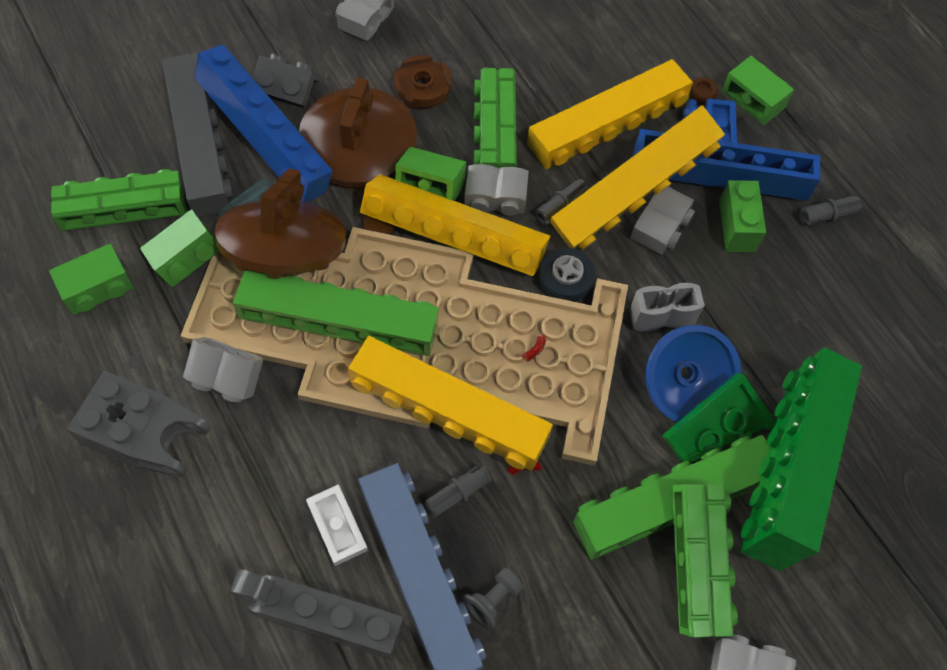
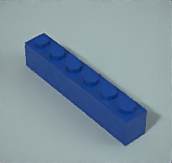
M222 44L198 53L195 72L196 81L274 173L280 178L288 168L301 171L300 184L304 186L301 201L309 202L325 194L333 170L225 45Z
M640 129L633 156L665 132ZM719 141L718 143L721 147L708 158H705L702 154L693 161L696 166L682 177L677 173L669 179L725 188L728 180L759 181L760 194L808 201L820 181V155Z

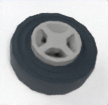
M568 247L559 248L548 253L543 259L538 278L540 286L547 296L576 302L584 298L592 289L595 269L593 262L583 252Z

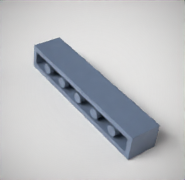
M396 463L359 478L361 492L432 670H482L483 664L481 661L486 659L485 651L479 638L472 639L466 626L471 623L469 613L463 602L457 604L452 590L457 589L455 580L450 569L443 570L438 560V557L443 555L436 536L429 537L424 524L429 523L422 503L415 505L411 493L415 491V487L409 472L402 473L399 464Z

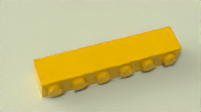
M671 59L530 126L527 146L545 170L555 165L560 166L569 158L579 153H587L594 146L604 141L609 142L626 130L637 128L642 122L651 118L656 119L665 111L673 107L678 108L682 106L689 98L693 82L679 65Z
M701 105L552 216L550 223L569 248L576 249L579 247L581 250H584L597 240L594 235L604 228L608 232L621 222L619 216L629 210L632 214L646 203L644 197L652 191L658 195L671 185L669 179L678 173L682 177L696 166L693 162L702 154L705 158H708L721 147L718 142L725 136V133L705 107Z
M381 174L365 186L360 209L362 214L534 276L543 261L550 235Z
M369 335L348 367L350 382L358 391L364 394L372 392L382 397L383 402L395 409L402 407L412 412V415L423 423L430 424V422H433L443 427V431L456 439L463 437L473 442L477 449L486 454L494 452L504 457L505 461L514 468L520 470L526 468L532 471L550 437L553 427L552 423Z

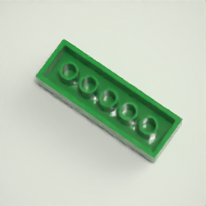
M824 347L813 357L808 356L800 368L796 371H790L785 377L782 388L785 389L784 397L775 410V416L778 417L777 422L767 438V445L770 446L768 454L761 462L758 474L761 475L760 483L750 498V505L753 507L751 515L741 530V537L744 538L741 553L780 572L819 552L862 365Z

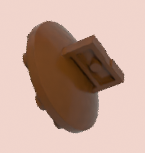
M357 77L353 87L334 91L317 100L307 110L299 127L301 135L333 170L329 183L343 187L364 189L366 184L379 174L389 178L395 177L398 161L409 147L416 148L417 145L416 124L409 109L396 97L384 91L369 88L367 79Z
M288 168L278 181L261 196V200L247 202L230 209L216 223V246L224 257L235 264L237 269L266 273V276L269 278L279 279L289 274L327 269L329 263L333 262L342 253L345 246V227L341 220L329 210L301 201L304 193V186L300 184L301 171Z

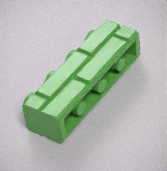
M482 68L480 80H475L474 97H480V102L474 103V120H480V126H474V144H480V150H474V164L491 165L497 168L516 167L515 71L511 68H500L499 70L496 68Z
M169 169L159 170L155 174L141 175L139 173H131L123 178L110 179L108 177H99L91 182L67 181L63 185L51 186V215L61 231L180 216L187 213L185 186L180 172Z
M725 484L672 485L679 633L694 638L733 636V626L737 624L738 614L736 606L731 603L730 589L735 585V572L733 567L729 565L728 550H731L733 547V535L731 530L727 528L726 513H729L731 509L730 495L725 491Z

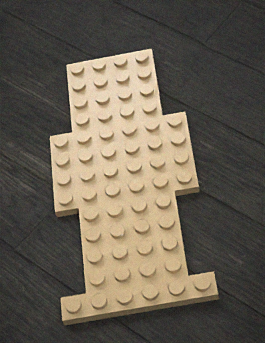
M355 227L352 228L345 252L329 263L327 269L284 276H297L313 283L328 282L336 287L349 290L359 288L370 294L380 296L394 295L401 300L411 302L426 301L433 306L439 307V323L431 356L402 352L543 420L567 427L562 459L595 466L598 458L628 285L597 278L591 305L469 280L474 255L471 253ZM218 252L211 258L180 337L183 342L192 344L193 339L207 337L228 344L233 348L256 354L266 361L306 369L298 392L299 400L429 429L430 424L417 420L412 415V412L402 407L399 409L392 408L383 402L382 397L372 392L364 394L353 387L350 382L348 367L363 343L239 319L233 301L244 271L237 269L235 264L224 257L221 252ZM545 335L546 344L542 352L531 359V361L526 362L522 358V354L524 355V353L535 346L538 336Z

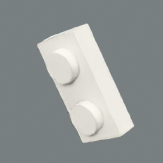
M339 484L306 499L335 566L368 551Z

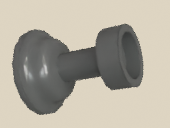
M502 568L495 575L497 584L485 596L475 593L473 595L465 594L462 597V602L465 604L470 616L489 631L496 627L497 611L495 606L506 595L515 598L523 590V585L519 578L507 568Z

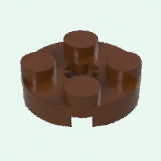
M419 55L410 57L401 63V68L398 72L396 70L394 74L395 91L398 97L404 101L405 106L410 109L431 107L444 103L448 100L451 89L450 70L442 61H440V64L432 61L430 56ZM424 78V81L428 83L419 84L418 79Z

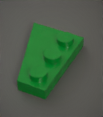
M737 372L664 433L662 437L680 462H693L713 449L719 448L721 450L722 446L744 436L752 437V434L757 431L774 428L776 422L745 375Z

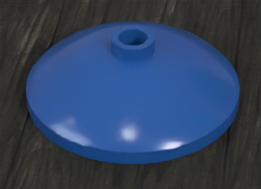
M703 325L678 327L663 336L649 356L646 367V386L649 396L655 407L664 416L679 422L737 372L741 373L740 359L732 342L718 330ZM686 367L687 374L682 378L681 370Z

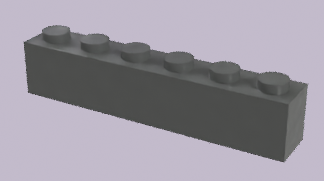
M191 53L164 58L162 61L187 202L190 209L199 217L230 210L228 198L233 197L230 180H224L223 173H228V166L225 155H219V150L224 149L220 131L215 132L214 126H219L215 108L210 109V104L215 102L195 79L198 54Z

